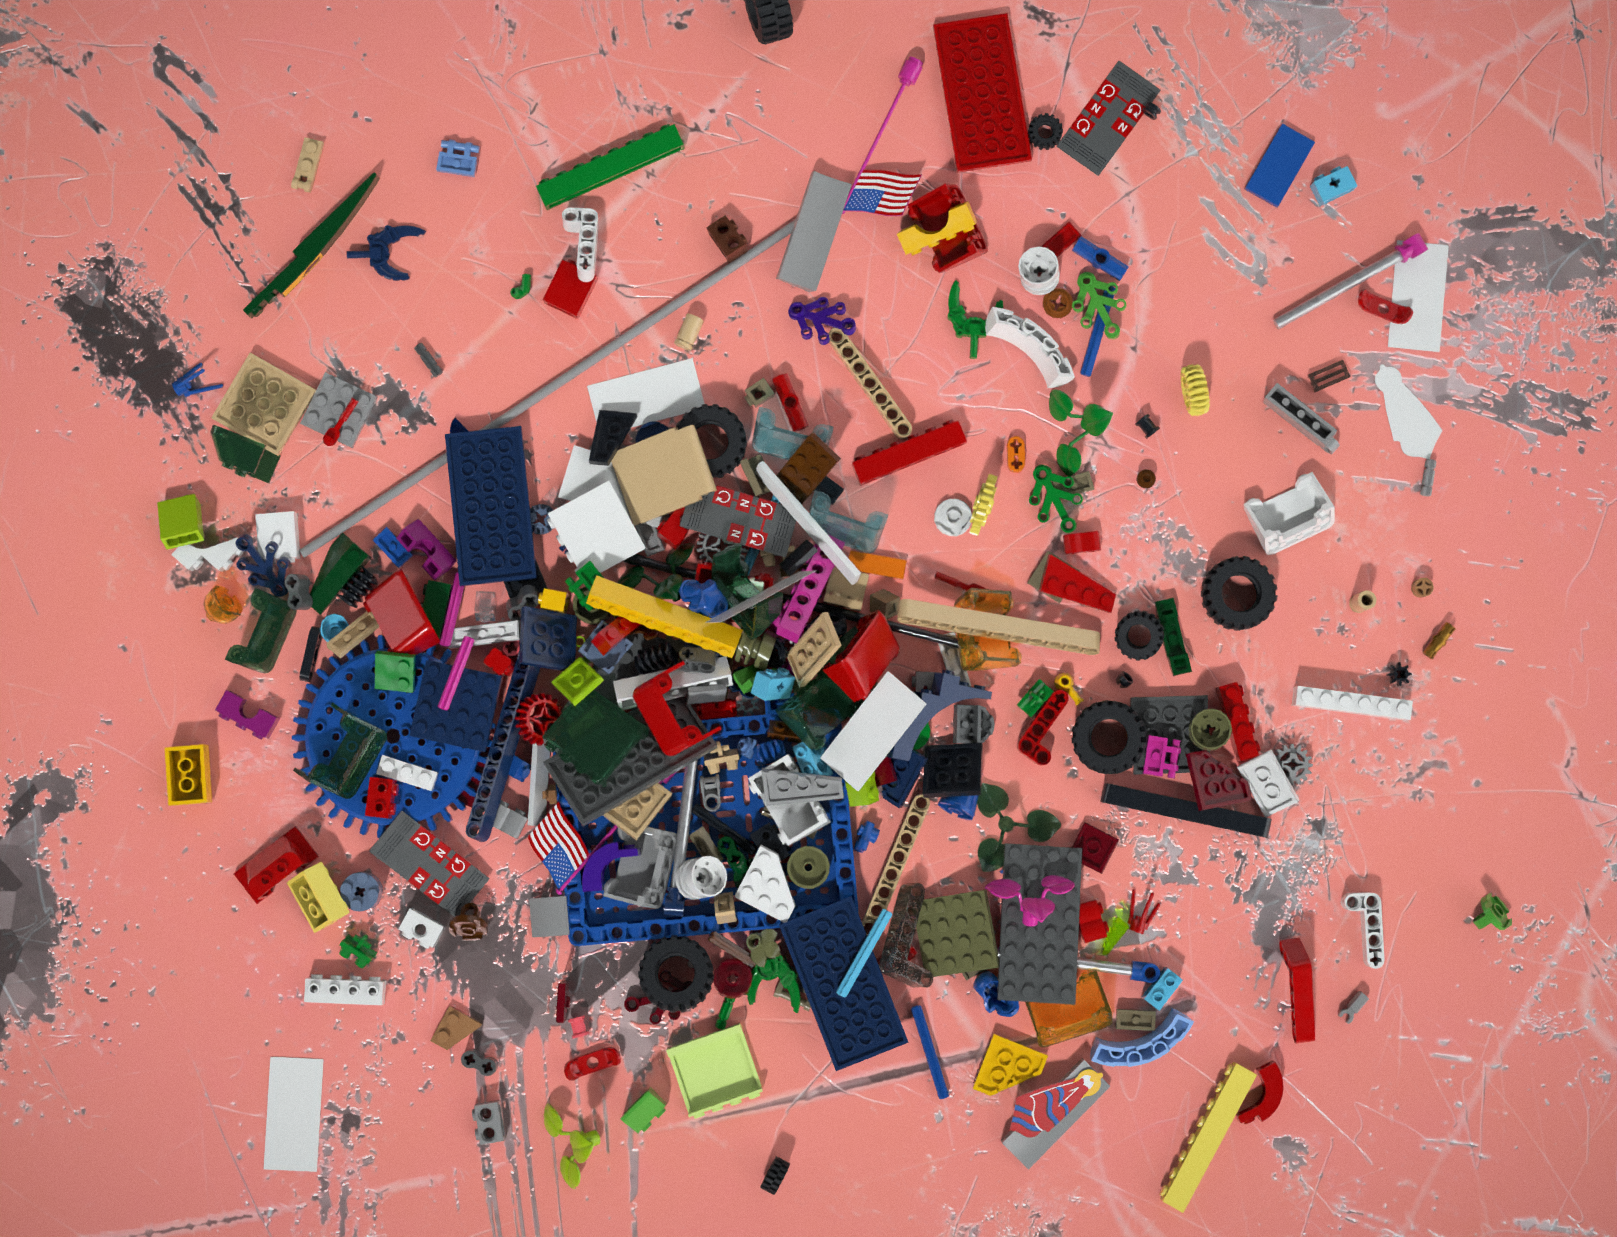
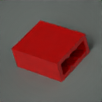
M562 259L542 300L544 304L579 319L598 281V277L595 275L591 281L583 282L578 278L577 262L568 259V261Z

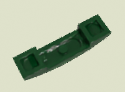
M1174 598L1154 602L1157 619L1161 621L1160 624L1164 628L1163 646L1172 675L1177 676L1192 672L1177 618L1178 613Z

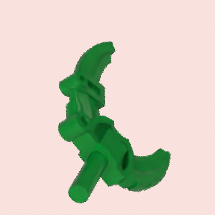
M955 280L949 293V313L947 319L952 322L957 338L971 337L969 358L977 359L978 338H985L987 336L985 330L986 320L978 317L966 318L965 310L959 303V282ZM999 300V302H996L995 307L1003 308V301Z
M780 955L774 959L767 957L764 967L755 965L751 971L752 985L747 993L749 1004L753 1005L756 1002V992L762 979L770 981L779 977L781 979L780 983L789 991L791 1006L794 1008L793 1011L798 1013L800 1008V989L797 982L798 973L789 967L786 956Z

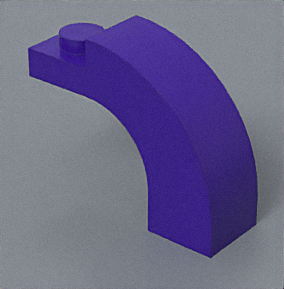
M621 842L610 843L599 848L592 854L585 865L582 876L583 892L604 890V875L609 863L620 857L641 856V848H635L634 844L623 845V849H621Z

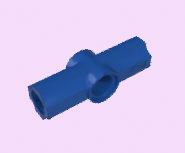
M1082 236L1072 249L1074 253L1090 262L1094 268L1101 269L1118 281L1122 279L1129 266L1111 256L1106 249H1100ZM1102 255L1105 258V262H1098L1096 256Z

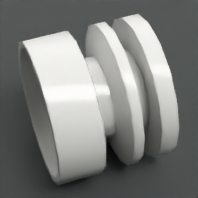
M1034 247L1023 253L1019 260L1018 268L1021 284L1024 289L1033 295H1045L1053 291L1058 285L1060 278L1058 260L1053 251L1045 247Z
M712 856L686 860L677 869L675 876L676 886L685 898L691 900L716 896L726 886V869L720 860Z

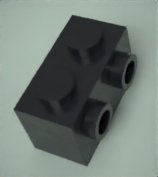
M767 823L750 834L758 849L760 845H763L779 854L781 861L790 856L788 851L791 849L779 839L777 834L780 831L775 824Z

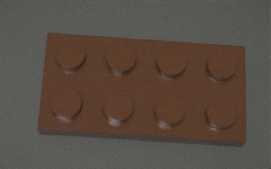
M812 432L776 476L795 498L803 504L841 458Z

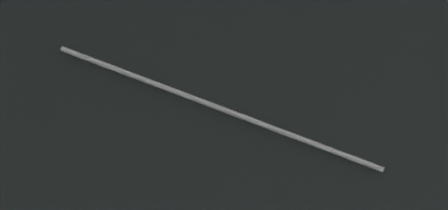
M795 220L480 430L502 427L791 234ZM445 452L301 548L299 551L304 558L445 465L447 463V453Z

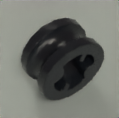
M1147 102V107L1143 108L1142 112L1150 119L1156 120L1157 114H1160L1161 110L1155 104Z

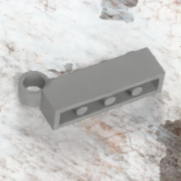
M1276 383L1265 396L1263 401L1265 405L1313 443L1320 446L1325 452L1332 455L1340 446L1338 441L1333 438L1337 433V429L1281 385Z

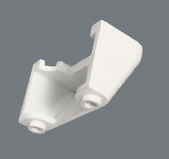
M1313 472L1299 476L1294 489L1262 503L1259 498H1251L1243 504L1248 519L1267 555H1273L1325 531L1335 522V506Z
M789 754L766 767V769L801 773L795 760ZM759 771L748 778L750 781L748 786L752 793H757L766 805L762 772ZM819 801L766 806L779 827L780 833L777 834L779 839L788 846L831 822Z

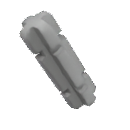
M1427 459L1425 461L1424 467L1426 469L1423 473V487L1420 492L1422 496L1429 497L1432 495L1431 486H1433L1436 460Z

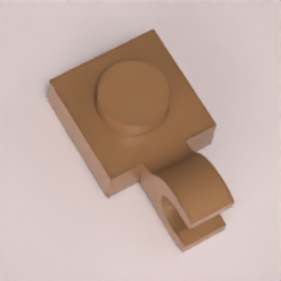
M556 784L548 785V789L542 791V798L549 801L550 804H557Z

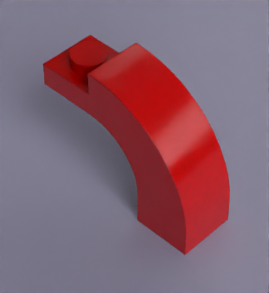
M1273 1060L1255 1069L1262 1083V1094L1255 1104L1235 1115L1238 1122H1244V1124L1251 1123L1255 1120V1116L1263 1122L1280 1105L1284 1090L1283 1078L1277 1063Z

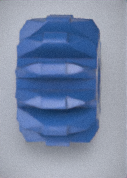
M772 740L754 747L753 756L758 765H767L786 756V749L781 740Z

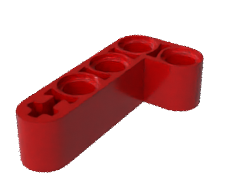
M1056 690L1050 695L1017 742L1018 751L1037 765H1046L1051 760L1050 751L1039 743L1068 703L1069 696L1064 690ZM1062 694L1061 699L1063 702L1057 703L1055 707L1049 705V703L1054 704L1057 700L1055 695ZM1045 709H1050L1053 712V717L1050 720L1045 719L1043 716ZM1034 725L1041 726L1042 733L1040 735H1035L1032 732ZM1024 740L1029 741L1031 744L1029 751H1024L1021 748V743ZM1040 751L1045 752L1047 755L1045 762H1039L1037 759V754Z

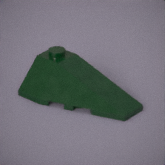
M344 533L330 546L310 592V596L313 599L312 608L320 615L338 597L336 594L342 592L341 588L345 589L346 583L352 581L351 577L357 575L356 571H361V566L364 567L372 558Z

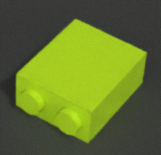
M195 493L157 502L160 539L166 550L204 541L201 504Z

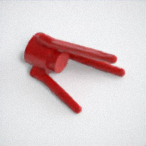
M1133 889L1127 923L1131 924L1130 930L1144 934L1157 913L1160 903H1157L1148 919H1146L1145 917L1154 897V893L1151 892L1142 916L1136 915L1134 918L1136 890Z

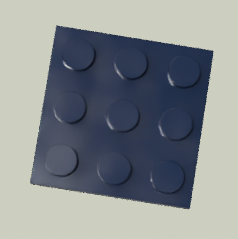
M527 606L522 607L519 664L564 671L575 661L577 616Z

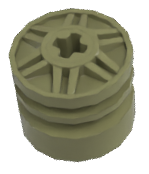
M747 623L736 648L735 661L740 662L742 655H745V665L748 664L751 658H754V668L765 671L778 635L776 632L766 630L761 637L759 636V626L756 627L754 634L750 633L752 624Z
M1206 709L1194 716L1188 731L1189 737L1195 746L1202 750L1211 751L1227 743L1231 736L1232 727L1230 720L1223 712L1216 709ZM1206 725H1209L1210 728H1214V731L1212 732L1211 736L1209 733L1205 734L1204 730L1207 729Z

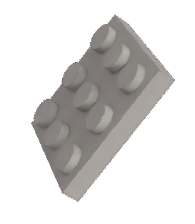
M325 372L300 424L325 435L329 428L335 427L348 403L354 398L359 402L339 430L340 437L338 439V442L353 448L378 397Z

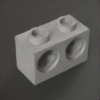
M500 1100L476 1104L474 1106L475 1109H472L473 1121H477L478 1127L475 1129L476 1140H480V1145L504 1141L506 1137ZM482 1109H490L491 1117L485 1118L482 1115ZM485 1128H492L494 1136H486Z

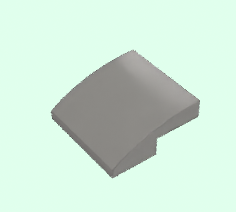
M566 896L529 899L532 937L570 935Z

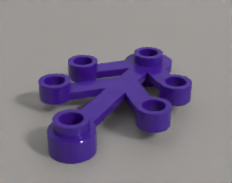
M820 297L817 301L806 305L795 302L790 305L788 310L789 317L798 321L802 338L805 340L811 339L813 336L812 329L807 326L805 318L812 320L821 345H826L830 342L829 334L825 332L822 324L841 329L846 335L854 334L857 328L855 320L852 318H845L839 321L827 317L835 313L837 315L845 314L846 307L843 302H838L834 306L829 307L826 297ZM816 308L821 310L816 313L810 312Z

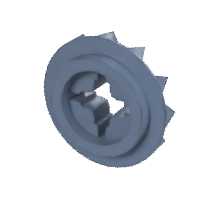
M538 504L530 508L532 532L535 534H547L552 530L547 521L550 518L547 514L553 511V509L548 505ZM537 512L541 516L547 515L546 518H544V523L546 526H544L540 522L535 523L538 519L536 514Z

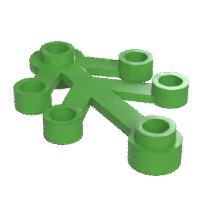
M1090 272L1082 273L1077 280L1080 291L1077 300L1072 303V308L1077 313L1083 311V302L1087 292L1091 300L1085 317L1080 321L1081 326L1084 329H1089L1092 326V318L1095 309H1097L1106 326L1104 330L1106 337L1111 340L1118 338L1120 328L1117 324L1112 323L1104 305L1114 307L1118 311H1124L1127 307L1126 301L1124 299L1115 300L1098 295L1095 288L1105 290L1108 294L1115 295L1118 292L1117 284L1114 282L1104 283L1097 281L1096 277ZM1088 278L1090 279V282L1088 284H1084V279ZM1110 286L1116 287L1114 291H1109ZM1119 302L1124 303L1122 308L1117 307ZM1077 303L1082 305L1080 309L1075 308ZM1085 320L1090 321L1089 325H1083V322ZM1111 327L1116 329L1114 333L1109 332Z

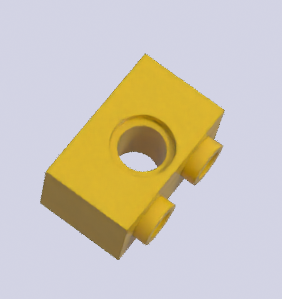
M544 588L543 593L540 592L538 604L541 605L540 608L543 610L567 614L570 595L567 592Z

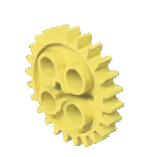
M989 474L986 483H982L979 495L976 496L972 508L974 510L970 520L972 526L969 533L978 536L981 526H985L988 514L991 513L994 504L993 499L997 489L995 483L998 476Z

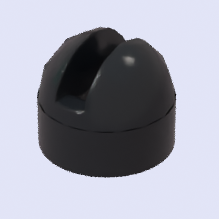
M1123 671L1116 678L1117 685L1121 684L1120 688H1127L1133 683V679L1127 672Z

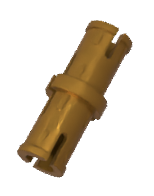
M1445 622L1441 630L1432 637L1433 640L1422 653L1433 660L1438 651L1446 646V641L1456 628Z

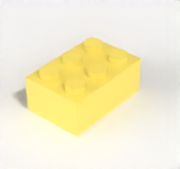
M322 862L302 871L287 882L314 933L332 925L350 913L346 902L343 901L338 892L337 886L330 878L328 869Z

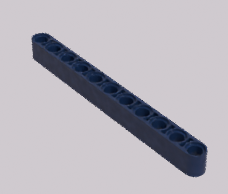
M519 654L466 826V835L479 842L487 841L491 835L520 738L518 732L521 728L515 727L519 723V720L514 719L516 716H519L516 710L522 709L519 703L525 702L524 698H531L541 668L519 664Z

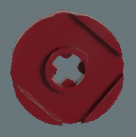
M725 960L714 971V986L721 996L734 999L748 993L752 985V973L750 968L740 960ZM732 974H734L735 977L738 978V980H736L735 983H731V981L727 980V978H730Z

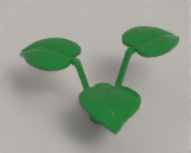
M1054 389L1051 390L1049 397V410L1053 418L1060 422L1065 421L1068 416L1070 418H1082L1081 427L1085 430V432L1071 441L1069 445L1063 443L1057 449L1056 458L1059 467L1067 476H1073L1080 469L1082 459L1080 452L1072 446L1087 434L1092 436L1101 435L1108 427L1113 412L1097 404H1089L1086 406L1083 415L1070 413L1073 410L1071 398L1066 393Z

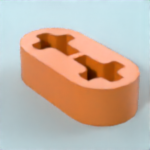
M1018 436L1011 437L1007 442V466L1012 473H1019L1025 467V444L1023 439ZM1014 440L1017 441V444H1021L1017 448V453H1014V447L1010 446ZM1014 456H1017L1018 463H1021L1018 469L1011 466V463L1015 460Z

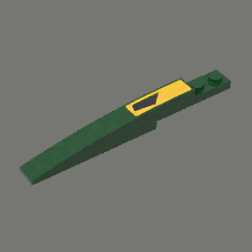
M375 172L292 251L297 258L243 309L251 319L258 317L267 304L274 302L278 293L285 298L328 252L356 216L380 180Z

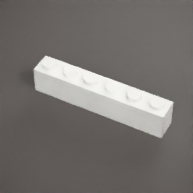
M716 657L715 671L712 673L685 672L681 668L670 673L672 687L663 694L665 701L684 697L687 694L688 687L726 684V687L733 686L727 657ZM665 670L613 681L619 711L637 707L632 696L634 689Z
M1295 686L1293 687L1291 706L1407 721L1411 720L1413 701Z

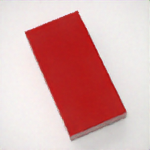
M1068 222L1041 247L1053 251L1058 258L1082 235Z

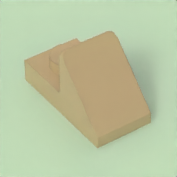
M733 892L714 896L717 924L736 922Z

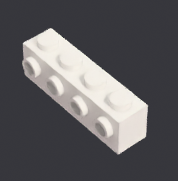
M311 974V977L305 979L304 1002L384 1005L386 981L381 980V977H369V980H362V976H350V979H342V975H330V978H323L322 974Z

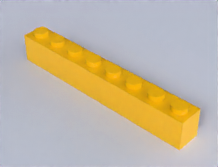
M597 575L586 604L591 605L593 608L602 609L615 616H621L631 622H637L649 629L664 632L668 636L680 638L687 643L696 644L703 649L715 651L725 657H733L743 631L723 622L705 623L712 618Z

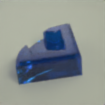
M454 418L451 423L450 433L469 432Z

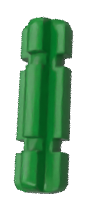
M725 997V1002H723L718 1016L719 1019H717L715 1024L716 1028L725 1029L726 1020L729 1019L733 1007L732 1003L735 1002L736 998Z

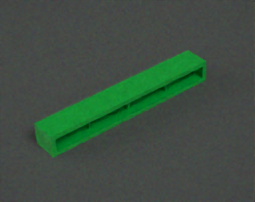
M670 124L664 125L660 128V131L655 133L648 132L642 136V139L637 141L630 140L624 147L619 149L615 147L604 156L597 155L586 164L579 163L568 172L566 170L561 171L550 180L549 178L541 180L539 185H536V188L546 210H550L684 150L683 141L675 124L671 126Z

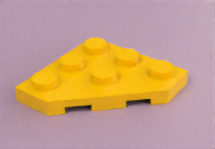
M993 1033L972 1088L989 1096L997 1094L1002 1090L1040 1075L1048 1055Z

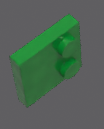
M377 650L375 653V689L413 693L415 690V655Z

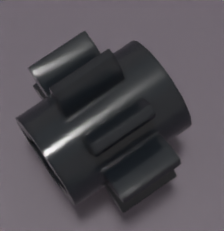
M1398 662L1396 668L1392 665L1389 666L1391 671L1386 676H1390V684L1397 682V686H1401L1402 681L1409 683L1407 678L1412 673H1408V665L1401 667V663ZM1396 671H1401V672H1402V673L1400 674V676H1401L1400 678H1397V677H1396V676L1398 675V673H1397Z

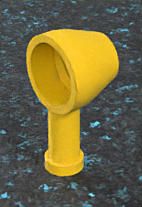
M1068 673L1058 674L1054 680L1056 689L1067 692L1076 706L1084 701L1073 688L1074 680L1072 676ZM1063 678H1066L1068 680L1067 685H1063L1061 683V680Z

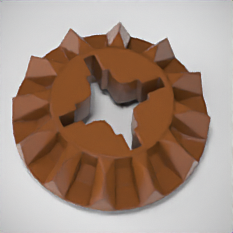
M1055 288L1050 293L1045 294L1043 308L1046 314L1052 318L1061 319L1072 310L1073 299L1066 290ZM1060 296V303L1064 306H1059L1055 311V304L1052 301L1056 302Z

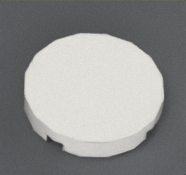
M947 499L938 505L934 513V522L942 534L956 537L964 534L969 529L972 513L970 507L964 501Z

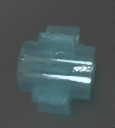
M742 696V701H736L741 706L737 711L743 710V716H746L747 713H751L754 716L753 710H759V707L755 706V703L759 701L758 699L753 700ZM748 700H751L753 708L745 710L743 702L746 703Z

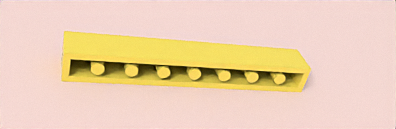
M1235 1062L1232 1065L1229 1064L1225 1069L1224 1074L1226 1076L1223 1082L1220 1081L1217 1084L1215 1097L1208 1101L1206 1105L1207 1112L1199 1118L1196 1125L1198 1128L1195 1134L1192 1133L1190 1135L1186 1151L1183 1150L1179 1155L1178 1160L1180 1162L1177 1168L1174 1167L1170 1172L1169 1178L1171 1179L1168 1185H1164L1160 1191L1162 1202L1184 1213L1257 1076V1074Z

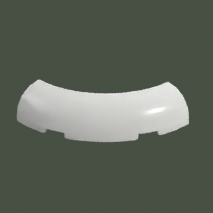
M998 307L991 308L986 319V335L1006 340L1025 352L1041 371L1047 388L1060 387L1074 379L1075 376L1067 357H1063L1058 350L1059 345L1044 329L1028 318L1022 319L1013 315V311Z

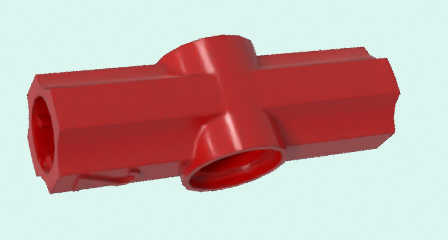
M781 374L773 378L772 382L793 432L809 427L788 374ZM791 398L795 400L796 404L793 407H788L785 401Z

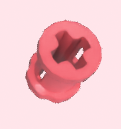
M585 1015L568 1019L573 1030L572 1039L589 1034L584 1023Z

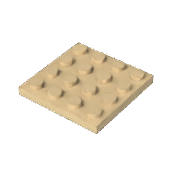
M249 353L211 418L279 457L309 406L316 389L256 355Z

